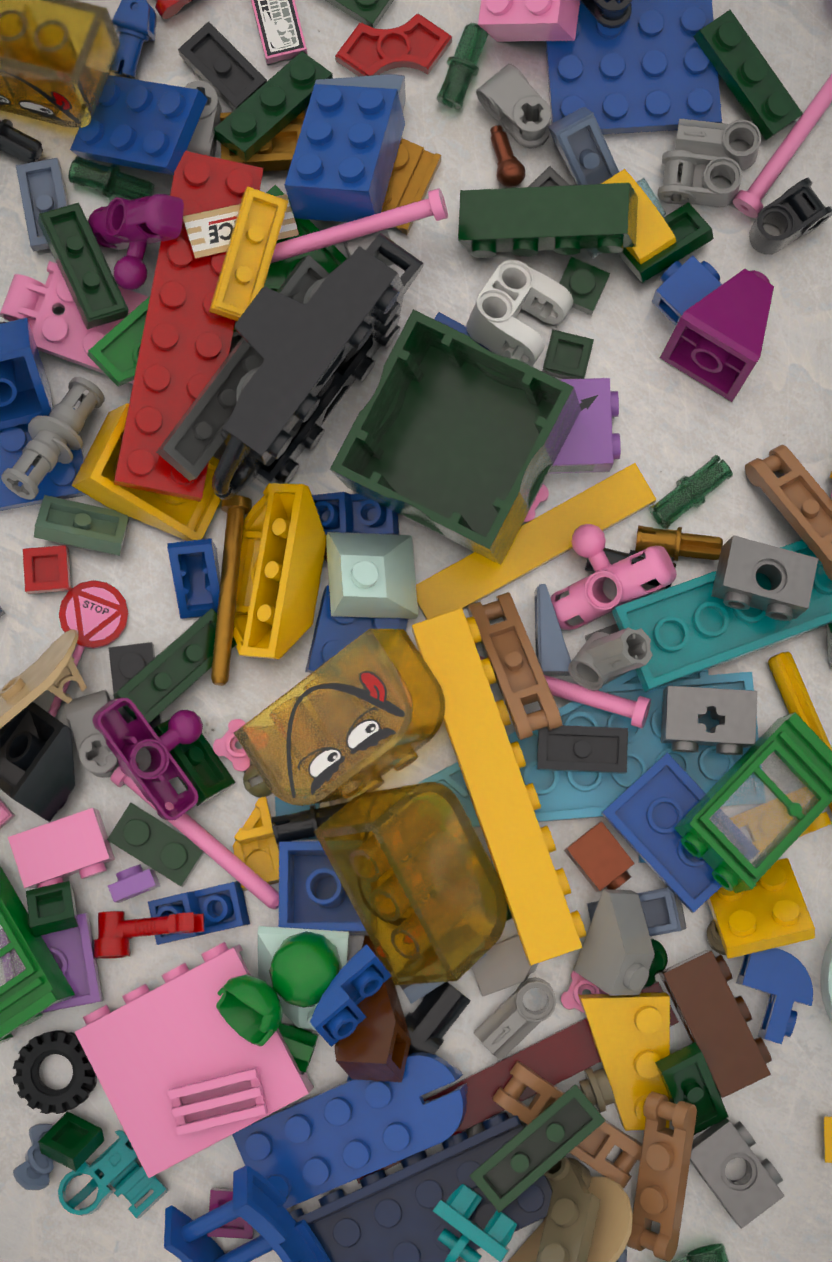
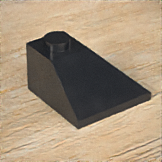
M32 702L0 729V789L16 802L50 822L57 811L65 805L69 794L75 787L71 729Z

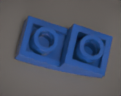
M337 492L312 495L325 535L327 532L399 535L398 513L361 494Z
M238 881L148 901L150 915L153 918L189 912L204 914V932L155 935L157 945L250 924L241 883Z
M367 944L335 976L322 995L310 1020L311 1025L331 1047L340 1039H344L354 1032L357 1025L366 1018L357 1005L366 997L374 995L381 988L382 984L392 976Z

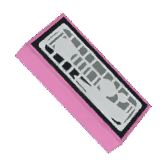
M251 0L267 64L292 59L301 51L307 54L295 0Z

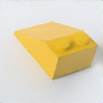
M129 403L108 412L71 486L110 509L183 540H202L221 501L215 495L212 488V478L220 460L213 456L209 461L201 502L114 485Z

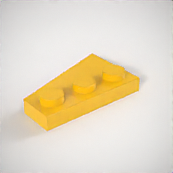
M666 992L611 996L609 994L578 995L595 1047L615 1098L614 1104L621 1124L625 1131L645 1130L646 1117L643 1110L647 1096L651 1092H657L666 1095L670 1101L669 1094L655 1062L670 1055V996ZM666 1120V1128H669L670 1121Z

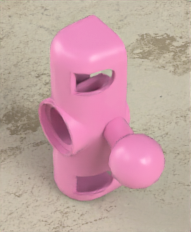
M584 524L575 529L572 535V547L579 556L589 559L595 573L555 592L550 598L560 628L562 630H573L611 613L617 606L642 598L670 585L676 579L677 574L667 550L657 545L648 547L611 565L603 550L606 542L604 532L596 525ZM643 554L646 555L645 559L631 564L633 559ZM606 578H610L616 584L617 595L614 600L607 598L603 592V583ZM655 578L661 584L650 590H645L641 586ZM569 591L570 595L558 600L560 595ZM578 615L584 620L574 626L567 622V620Z

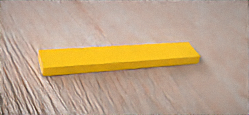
M633 463L522 525L501 565L474 552L416 584L418 606L426 620L459 608L464 610L468 605L480 601L573 549L572 535L580 525L593 524L602 531H605L655 503L657 499L636 463Z

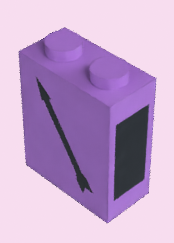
M610 378L559 379L574 387L581 412L548 474L610 472L614 463L613 459H620L621 455L620 434L612 433V417H618L619 415L618 391L610 390Z

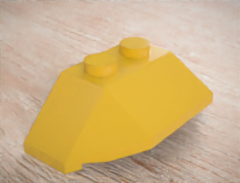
M269 483L263 491L264 496L252 507L244 519L233 637L237 643L236 648L241 656L280 659L313 625L326 549V535L309 486L304 484Z

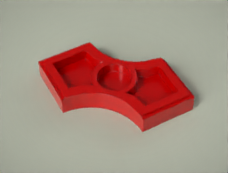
M419 13L413 16L407 23L392 29H376L359 23L335 55V60L358 77L380 75L388 70L402 67L417 69L429 74L452 43V36Z

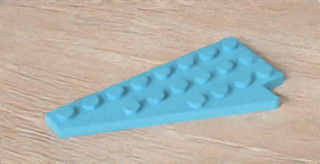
M634 669L604 684L599 691L636 702L639 696L651 699L649 713L643 728L632 726L631 718L573 701L558 709L562 725L628 728L627 773L625 774L537 770L538 730L532 731L533 736L522 740L518 739L516 732L508 735L510 743L518 741L526 762L525 767L519 768L524 784L533 783L538 795L541 808L534 811L538 822L604 817L601 812L667 752L707 794L750 748H743V755L717 754L716 746L699 745L698 752L672 751V743H661L663 690L667 686L754 691L752 672L708 675L707 669L644 692L637 672ZM707 711L705 715L698 718V723L705 724L706 732L709 733L712 728L719 725V720L711 718V711ZM756 716V741H757V740L759 739V735H758V725H757V716ZM458 762L409 787L413 832L480 827ZM752 773L721 807L764 804L763 782Z

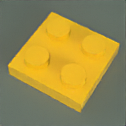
M788 858L777 860L759 879L752 890L735 893L721 887L707 900L727 959L815 938L814 924Z

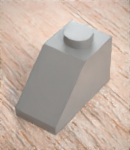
M603 889L583 943V948L574 968L576 973L611 996L640 995L643 986L648 980L649 969L655 955L639 895L632 890Z

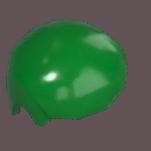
M305 931L289 936L282 942L273 956L269 973L273 989L286 1003L306 1008L313 1007L319 1003L322 995L341 970L342 964L337 947L324 935Z
M247 974L230 978L218 991V995L221 998L216 1004L217 1010L225 1021L251 1044L263 1046L280 1026L283 1017L282 1005L276 991L266 981Z

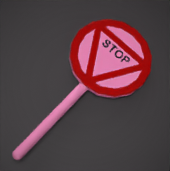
M91 580L79 583L71 591H68L61 601L59 619L64 633L71 629L78 631L77 645L72 654L76 667L85 647L95 649L108 646L117 640L126 628L129 615L126 600L118 589L107 582ZM71 681L64 684L63 692L66 693ZM55 695L48 713L56 717L63 700Z

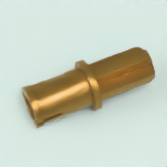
M638 525L635 550L640 552L648 547L657 545L664 547L669 557H674V561H678L679 556L719 560L723 540L715 536L681 533L682 527H677V530H665Z

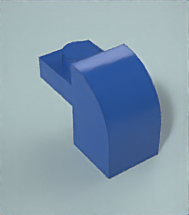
M778 948L744 955L736 984L770 994L758 1037L782 1044L784 1036L790 1037L796 1024L797 1011L792 1010L793 1003L797 1002L812 1006L813 986L809 973L795 956Z

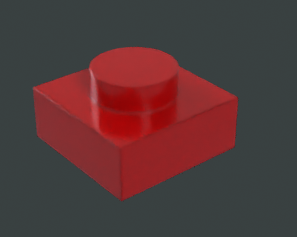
M66 545L22 549L25 592L27 594L71 591L69 548Z

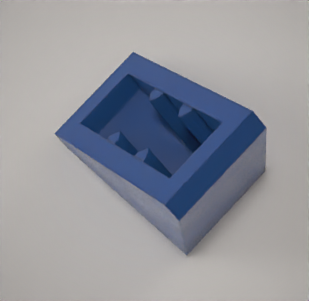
M212 538L167 543L180 619L200 617L211 608L217 613L220 572L217 548Z

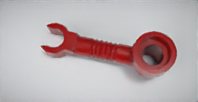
M123 911L99 912L98 939L94 940V958L130 957V938L204 932V914L189 912L162 917L125 920V912Z

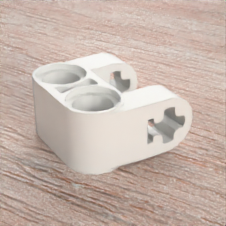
M518 260L504 261L498 266L480 292L466 324L467 332L473 340L484 345L493 353L517 359L533 366L544 350V340L537 331L516 319V316L523 309L543 322L559 324L573 306L572 295L564 286L528 267L525 263Z

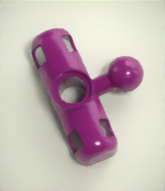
M155 194L132 200L116 197L112 199L108 206L100 207L90 214L88 223L98 245L116 250L128 248L126 256L122 257L115 264L113 273L116 283L123 289L135 290L145 283L148 270L143 262L147 244L172 240L179 236L182 229L184 208L181 198L166 194Z
M128 698L111 700L93 715V725L104 736L105 743L118 759L121 771L126 776L131 777L147 801L151 802L156 808L157 814L162 819L176 820L195 806L198 801V793L169 752L179 743L191 744L198 740L203 730V723L199 715L190 710H180L174 713L168 722V731L160 737L157 736L136 705ZM126 705L133 710L137 719L129 723L125 721L118 711L119 708ZM142 747H145L151 755L150 766L145 771H141L136 764V754ZM179 777L186 784L188 790L178 794L169 780ZM167 802L172 803L174 809H166L165 804Z

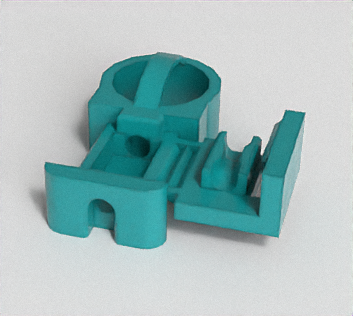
M117 1130L115 1133L119 1138L91 1165L85 1161L76 1172L72 1170L64 1176L59 1185L58 1197L61 1205L68 1212L81 1216L90 1215L99 1210L104 1201L114 1192L109 1187L112 1185L116 1190L114 1194L117 1197L123 1194L132 1204L128 1210L135 1218L139 1219L169 1190L155 1175L148 1178L143 1167H140L136 1162L138 1157L126 1133ZM80 1175H90L92 1180L68 1201L66 1190L71 1180ZM98 1187L97 1197L93 1204L87 1208L76 1210L75 1207ZM152 1189L154 1192L136 1208L135 1204Z

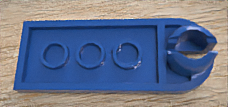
M413 1053L407 1057L402 1082L352 1079L262 1118L237 1131L232 1136L244 1164L261 1174L284 1195L287 1200L283 1207L287 1209L447 1140L457 1131L465 1117L468 1086L467 1083L463 1084L454 1091L432 1101H424L422 1095L456 1081L463 1074L459 1069L437 1055Z

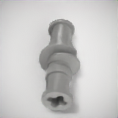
M82 377L72 378L68 385L69 391L62 401L54 406L49 416H36L29 422L28 432L32 440L24 447L21 457L13 468L6 469L1 475V479L6 487L18 496L28 500L34 499L39 492L38 485L46 474L52 471L58 462L69 464L73 460L71 450L82 448L83 441L78 434L84 427L85 420L93 409L101 407L105 401L102 391L91 381ZM85 390L89 391L87 396L83 394ZM78 401L82 402L77 410L73 409ZM33 465L34 469L31 471L29 476H27L25 473L30 468V466ZM19 481L23 483L22 486H18Z

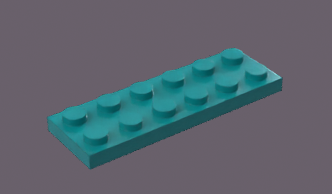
M803 540L780 547L817 558ZM818 559L809 608L796 619L792 618L790 621L772 619L766 616V611L753 607L745 610L731 608L723 603L724 599L712 597L716 571L615 607L612 610V614L619 631L628 627L632 630L642 628L651 639L650 650L653 656L645 666L635 669L644 692L832 623V581L826 575L823 564ZM756 573V581L763 589L771 590L772 585L769 578L764 574Z

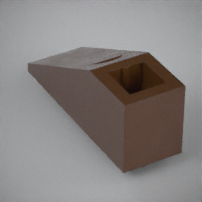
M365 936L362 948L367 944L392 975L385 953L371 936ZM391 976L374 995L366 997L357 1005L366 1018L357 1025L351 1035L335 1043L336 1062L351 1079L402 1082L411 1038L394 980Z

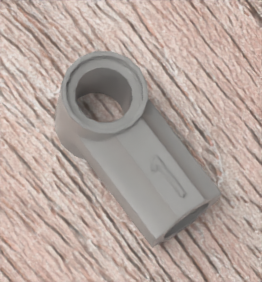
M679 119L675 150L689 151L700 155L728 157L736 161L741 170H746L756 161L761 142V133L754 123L747 120H736L730 124ZM741 139L749 143L751 148L739 152L734 150L730 143Z
M628 627L610 635L603 632H595L570 662L568 667L569 673L580 686L592 691L599 690L609 678L645 666L653 656L650 650L651 639L642 628L632 630Z
M536 977L528 978L474 1031V1034L501 1061L541 1021L546 1020L552 1015L556 1006V998L552 987L543 979ZM532 988L542 989L548 995L546 1006L539 1011L527 1009L522 1002L524 994Z

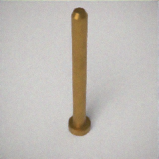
M235 495L228 500L222 499L221 510L227 513L211 673L213 684L224 686L229 680L244 515L248 514L252 509V500L240 495Z

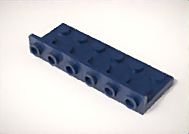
M507 1112L501 1113L483 1122L482 1125L485 1130L468 1138L466 1131L458 1133L441 1143L444 1150L427 1157L425 1150L400 1161L403 1169L386 1176L384 1169L359 1180L362 1186L361 1189L345 1195L343 1189H339L320 1198L318 1201L321 1207L312 1212L304 1214L303 1209L299 1208L289 1213L296 1222L303 1219L306 1221L331 1262H444L451 1250L438 1241V1237L445 1228L458 1238L462 1236V1233L434 1213V1208L440 1200L444 1199L447 1201L449 1196L464 1183L483 1197L469 1219L484 1229L497 1209L469 1175L523 1129V1125L518 1115L509 1119ZM542 1175L502 1210L503 1213L518 1223L515 1232L547 1217L552 1189L546 1176ZM470 1241L468 1244L475 1251L481 1248L473 1241Z

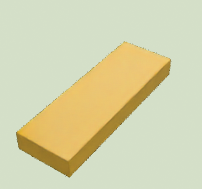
M247 186L242 197L209 312L238 321L259 291L264 287L288 205L287 200Z

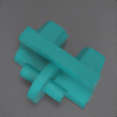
M464 1183L449 1196L447 1201L444 1199L440 1200L433 1210L434 1213L462 1233V1236L458 1238L445 1228L437 1240L451 1250L444 1262H456L459 1257L466 1262H479L482 1255L468 1246L470 1241H473L499 1262L503 1261L510 1251L507 1245L511 1241L518 1223L502 1211L500 1213L496 1211L485 1228H481L469 1218L483 1197Z

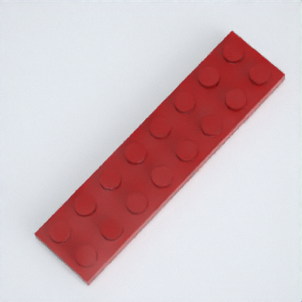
M185 151L174 171L170 195L183 200V216L241 204L247 186L260 191L264 168ZM183 219L179 236L172 240L161 241L114 485L201 502L209 462L196 479L189 481L156 451L229 356L235 320L209 312L226 252L195 259Z

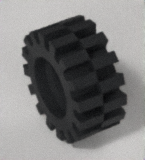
M56 1030L36 1036L29 1040L26 1046L21 1048L18 1053L20 1054L18 1060L14 1061L13 1069H16V1076L13 1077L14 1085H18L20 1090L17 1094L21 1099L25 1098L28 1101L27 1106L30 1108L40 1109V1113L60 1114L72 1110L83 1103L96 1086V1074L76 1034L72 1032L67 1033L64 1030ZM49 1055H62L72 1065V1079L63 1089L55 1090L48 1088L40 1079V1065Z

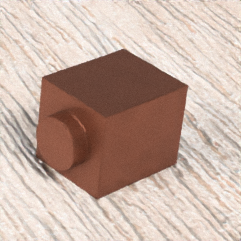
M602 821L564 849L596 892L601 891L605 887L610 890H616L631 878L627 870L635 863Z

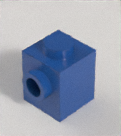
M693 255L683 265L676 261L660 277L663 284L655 291L652 303L676 326L688 308L722 285L719 282L720 275L708 262L702 261L700 263Z

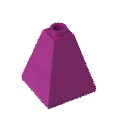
M743 269L683 313L660 359L733 402L761 356L774 286L770 284L769 279L763 273Z

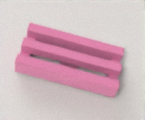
M257 1067L172 1088L167 1091L168 1099L172 1103V1115L177 1124L175 1127L177 1136L268 1113ZM248 1080L251 1083L252 1088L186 1105L182 1103L181 1097ZM252 1098L255 1099V1106L187 1122L186 1119L188 1114Z

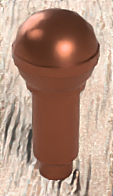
M493 126L490 129L492 135L490 139L498 159L497 179L503 186L508 188L516 187L525 178V167L514 156L508 136L503 131L502 126Z

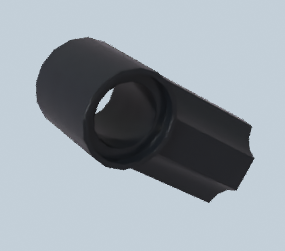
M447 981L426 994L412 1014L409 1012L405 1016L411 1038L408 1055L413 1053L435 1054L444 1042L443 1036L470 1003V999Z

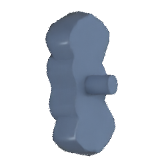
M37 1124L29 1129L32 1146L25 1154L26 1161L13 1170V1176L16 1181L26 1190H41L49 1185V1174L54 1168L53 1159L41 1154L38 1141L54 1126L52 1124Z

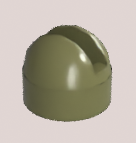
M253 763L244 773V787L255 797H268L278 787V773L268 763ZM269 771L272 778L253 787L251 786L249 780Z

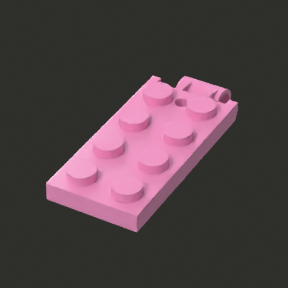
M49 261L47 266L49 275L45 284L31 277L15 274L0 311V316L8 321L27 318L39 351L105 374L90 359L88 350L123 319L87 329L57 263ZM118 286L129 309L128 315L148 298V296ZM56 307L65 309L62 315H55L53 310Z

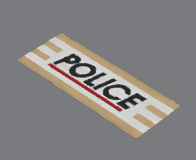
M287 194L276 196L288 201L277 240L298 236L299 232ZM240 204L183 216L195 259L227 252Z

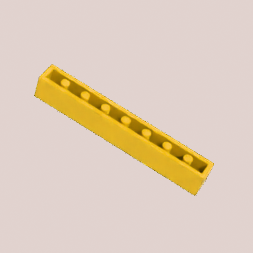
M459 608L413 624V636L528 964L532 966L583 948L579 938L587 936L578 910L570 913L564 897L571 893V889L563 868L555 870L549 853L556 851L554 840L548 825L540 827L534 811L541 808L540 801L533 783L524 784L519 768L525 767L526 762L518 741L510 743L505 726L511 725V720L503 699L495 702L490 685L497 682L489 659L480 660L475 643L481 642L482 639L474 617L466 618L463 609Z

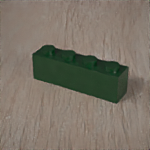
M630 183L460 190L458 241L468 253L478 258H492L497 255V252H512L518 256L530 257L537 255L540 250H554L562 255L579 254L581 249L597 248L602 253H619L623 251V247H636L638 196Z

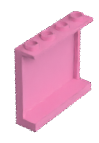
M225 942L201 954L205 963L190 971L186 963L161 975L165 984L152 991L149 990L147 984L140 986L122 996L126 1005L110 1012L107 1005L83 1017L86 1026L75 1031L148 1178L304 1097L314 1088L307 1073H301L279 1029L263 1046H257L241 1037L217 1010L216 1004L221 998L218 995V991L230 978L247 974L251 976L239 953L243 950L240 944L231 949H228ZM257 1067L268 1110L267 1114L177 1136L175 1128L177 1124L171 1111L172 1103L167 1095L169 1089ZM250 1080L184 1096L181 1099L183 1105L252 1087ZM252 1098L188 1114L186 1119L187 1122L255 1106V1099Z

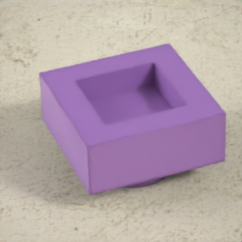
M141 864L118 872L116 874L118 882L108 885L113 901L120 903L161 885L155 870L147 869L143 871Z

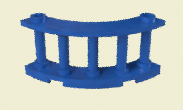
M248 1165L233 1172L232 1200L195 1220H192L173 1205L165 1208L164 1249L175 1255L182 1262H251L272 1250L277 1253L282 1262H331L306 1221L303 1219L296 1222L283 1207L287 1200L284 1195L266 1178ZM238 1217L244 1219L260 1234V1236L227 1253H224L220 1246L211 1237L207 1236L208 1233Z

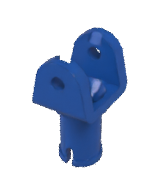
M121 0L111 24L116 29V33L119 34L112 65L109 68V71L123 76L124 73L128 78H135L143 43L148 42V40L155 41L157 16L147 0Z

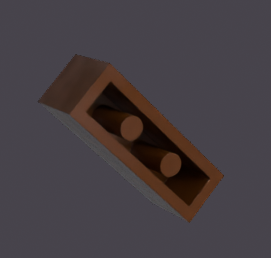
M705 950L659 973L691 1042H695L703 1053L721 1098L771 1075L766 1065L772 1061L771 1055L761 1037L754 1039L747 1025V1022L752 1020L751 1013L741 995L734 998L727 983L733 977L722 955L715 957L712 950Z

